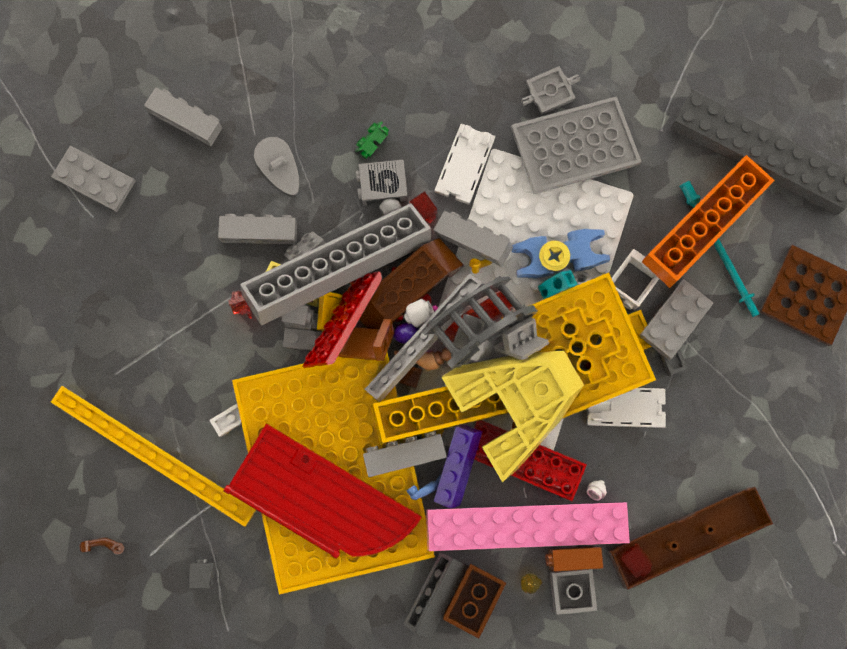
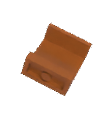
M383 319L380 330L354 328L339 353V357L384 361L394 336L391 319Z

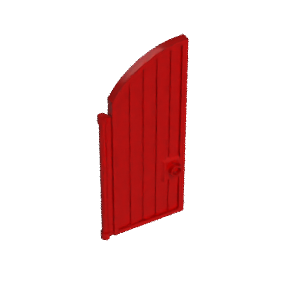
M267 423L232 481L223 490L228 495L234 496L329 553L335 559L340 555L339 550L352 557L382 552L403 540L422 518L418 513Z

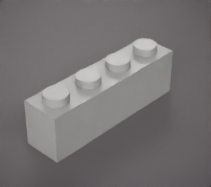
M155 87L144 105L148 113L209 146H212L222 130V126L219 123L220 120L211 114L209 116L204 114V111L197 106H189L188 102L180 97L178 99L174 98L166 89L160 90Z
M444 211L433 230L438 237L503 267L513 249L507 236L503 234L498 236L485 226L483 228L478 227L474 221L470 219L465 221L455 212L448 213Z
M225 214V216H219L218 238L221 243L296 245L298 223L296 218H293L291 215L274 217L273 215L266 214L263 217H255L253 214H245L243 217L235 214Z
M436 431L425 433V438L417 440V437L414 436L406 438V443L398 444L397 441L386 443V448L378 449V446L366 448L367 452L363 453L368 477L447 458L441 434L436 435Z

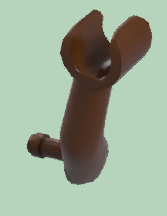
M106 537L83 541L79 544L81 552H89L91 547L105 546L116 555L124 551L122 543Z

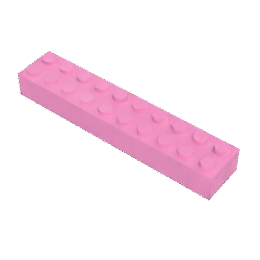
M627 502L426 510L427 551L630 543Z

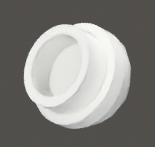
M603 480L593 481L587 486V494L593 500L599 501L607 493Z

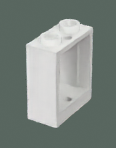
M635 249L631 251L612 277L614 283L630 262L652 278L636 301L616 287L624 307L634 311L640 306L659 280L642 263L645 256Z

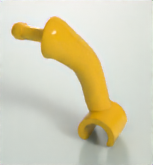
M473 258L470 260L469 266L472 267V273L477 274L480 268L491 265L492 262L486 259L480 261Z

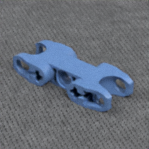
M580 229L567 233L568 241L562 243L570 251L569 263H573L574 271L589 270L610 261L609 255L595 254L590 248V242L604 237V230ZM546 236L529 238L512 245V253H525L531 259L529 266L516 270L517 278L536 279L554 274L552 270H547V268L542 266L539 259L540 250L547 243ZM550 251L551 257L549 261L553 259L558 261V256L561 252L554 254Z

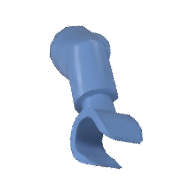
M441 475L436 481H431L420 490L413 485L407 490L410 498L417 500L437 490Z

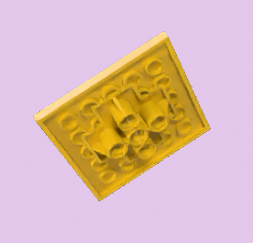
M609 272L532 304L538 310L532 317L536 321L537 336L549 341L548 345L537 352L565 351L584 384L563 418L656 381ZM567 325H572L576 330L573 334L568 335L564 332V328ZM598 335L602 342L599 345H593L590 342V338ZM573 344H582L583 350L580 353H575L572 350ZM582 361L590 362V370H581L580 363Z

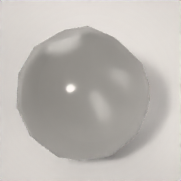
M393 198L384 199L379 206L383 216L402 208L400 202Z

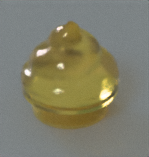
M531 573L521 578V588L525 593H536L542 584L541 579Z

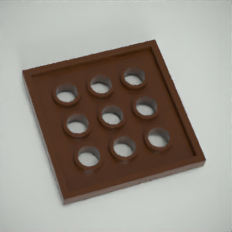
M791 245L761 307L760 313L831 346L847 313V271ZM797 266L804 267V275H800L797 272ZM815 274L822 276V283H817L814 280ZM790 282L797 284V291L790 290ZM833 282L839 284V292H835L832 289L831 285ZM808 290L814 292V300L807 298L806 293ZM783 298L789 300V308L782 306L781 300ZM825 299L831 300L833 304L831 309L825 307ZM800 307L806 308V317L799 314ZM818 315L825 319L824 325L817 323L816 318Z

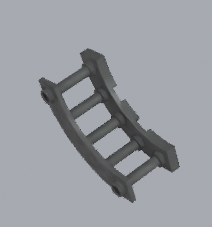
M499 276L479 287L452 305L437 319L433 318L426 324L427 328L422 333L424 335L434 333L451 353L450 356L452 358L447 362L451 369L461 367L480 350L478 348L479 345L486 340L491 342L502 335L504 328L508 326L511 328L529 317L532 318L538 312L534 305L522 306L506 287V284L511 280L509 276L502 278ZM500 291L516 311H510L496 295V292ZM488 296L504 315L503 319L498 322L493 321L477 300ZM469 305L487 326L486 330L479 335L475 334L458 314ZM451 318L468 337L469 343L462 349H457L441 329Z

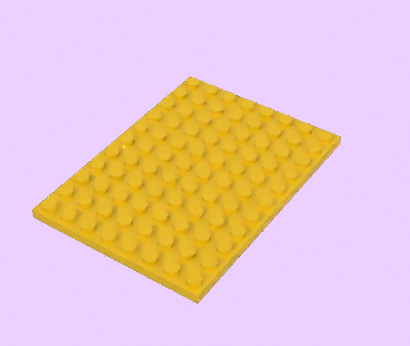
M388 352L384 361L342 358L338 355L335 362L330 365L304 369L302 367L303 364L232 380L248 453L267 423L422 516L410 534L382 552L352 557L339 550L340 555L335 559L329 553L262 514L279 595L435 557L434 551H427V525L422 499L413 500L407 493V490L413 485L419 490L414 466L368 477L363 453L367 452L366 448L378 446V449L386 448V443L380 445L371 405L378 403V401L365 388L390 362ZM396 387L382 401L398 398ZM405 439L397 440L398 444L406 443Z

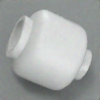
M419 299L406 307L404 317L408 324L418 328L431 317L434 310L429 301Z

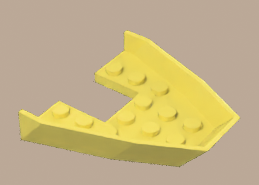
M565 351L535 352L524 360H519L512 356L462 365L441 376L461 412L498 393L517 427L482 446L502 482L519 469L557 426L584 386Z

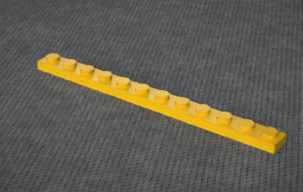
M61 386L52 399L51 403L244 527L248 525L257 511L234 496L223 492L224 488L66 387Z

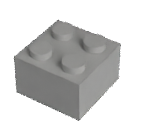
M592 569L549 572L553 608L556 615L597 611Z

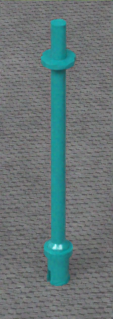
M687 181L679 187L687 199V205L694 208L700 202L701 197L697 195L691 181ZM718 238L713 245L742 297L739 303L745 302L752 317L760 314L751 299L755 294L748 293Z

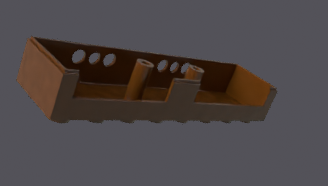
M748 487L630 540V543H624L608 550L607 553L623 588L629 590L770 526L773 522L756 487Z

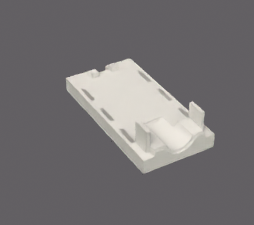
M460 124L434 192L449 197L451 194L456 196L455 200L470 205L495 136L488 132L477 131L471 126Z
M636 388L587 408V426L665 428L666 414L662 412V405H665V389ZM601 422H612V424H604ZM640 423H651V425H640Z

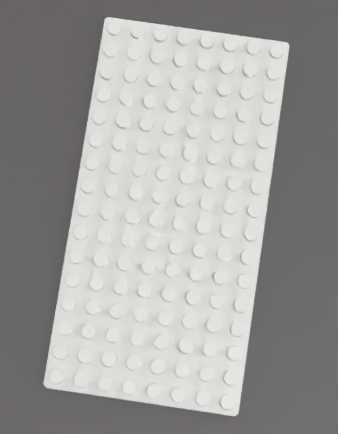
M492 149L468 219L477 223L478 227H488L498 236L500 234L507 236L512 245L539 236H546L547 242L568 241L567 233L580 229L604 230V237L590 242V248L595 254L609 255L610 261L592 269L584 270V272L591 276V279L610 272L633 199V193L588 179L534 194L521 157ZM458 247L456 257L464 264V267L451 278L448 277L438 308L469 274L483 282L484 285L499 276L501 278L509 276L511 280L506 284V287L522 306L525 305L527 307L543 300L538 286L555 276L557 272L553 271L554 274L551 276L536 279L517 278L516 270L529 266L531 259L525 253H512L511 250L503 267L492 263L480 268L479 273L474 274L471 271L472 267L469 266L470 260L476 258L481 261L484 258ZM569 263L565 267L570 269L573 274L578 272L574 271L573 263ZM500 291L496 292V295L510 311L515 312V308ZM488 296L477 300L493 321L498 322L504 316ZM470 305L460 314L462 318L464 314H468L481 319ZM453 322L444 332L452 342H454L459 326ZM438 338L427 352H442V349L446 347ZM572 346V350L575 353L582 351V349ZM444 361L440 368L434 370H425L418 365V368L422 369L417 388L411 387L408 395L445 387L446 384L441 376L453 369L450 368L447 361ZM509 413L483 419V421L506 431L512 429L513 419ZM563 419L540 445L554 450ZM476 421L463 425L474 428ZM456 426L444 429L442 435L443 445L450 447Z

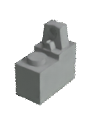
M303 305L282 315L281 322L289 329L313 331L317 330L318 314L314 310H310L308 306Z

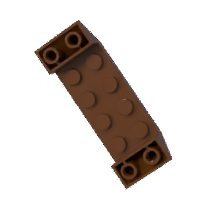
M440 238L424 244L380 282L362 313L360 321L367 329L379 330L383 319H391L392 323H394L406 312V307L409 304L423 298L447 276L451 278L464 267V264Z

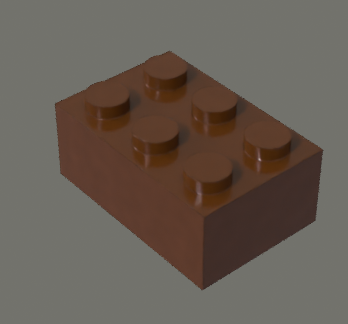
M469 563L442 619L479 639L506 582Z

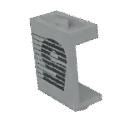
M404 160L359 164V171H356L357 182L361 183V188L358 189V198L363 201V206L367 205V201L388 198H400V202L408 201Z

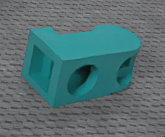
M568 270L562 271L544 281V283L538 286V289L544 300L578 284L572 271Z

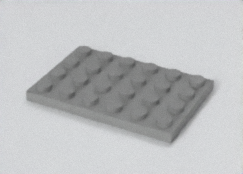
M617 96L511 125V130L534 194L639 166L642 163Z

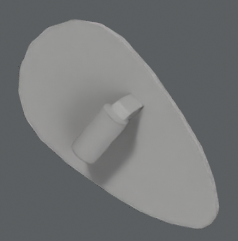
M268 137L260 141L254 150V159L257 166L279 190L291 196L297 195L299 192V174L289 145L278 137Z

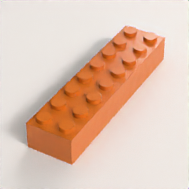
M746 155L642 260V263L671 288L775 180Z

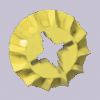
M549 241L542 246L539 259L542 266L547 268V270L557 272L568 265L570 251L560 241ZM550 251L554 254L561 252L558 256V261L555 259L549 261L551 257Z

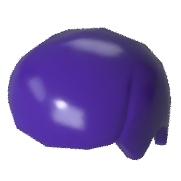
M407 322L402 323L395 328L393 337L398 342L406 344L420 327H414Z

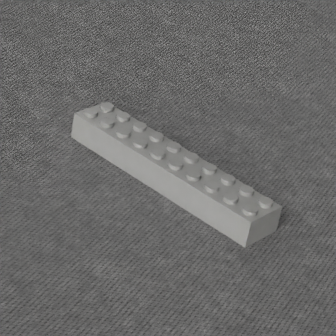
M410 203L241 283L243 298L262 326L419 249L424 244L431 242V228Z

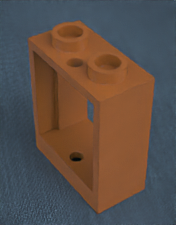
M595 546L548 549V554H545L546 566L550 567L552 571L603 568L602 548Z

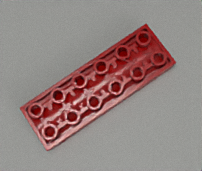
M379 271L367 273L350 282L348 290L341 297V302L333 310L331 319L324 325L322 334L315 340V346L307 354L306 361L302 366L304 369L330 365L335 362L382 280Z
M483 420L476 421L474 428L483 432L474 460L494 468L482 446L508 431ZM539 445L511 476L564 499L573 501L587 464Z

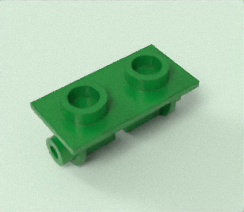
M382 121L374 122L367 130L369 132L365 138L362 137L356 143L357 148L355 152L361 151V156L365 159L371 157L378 148L373 143L374 140L381 144L388 136L389 129L385 126L381 127Z

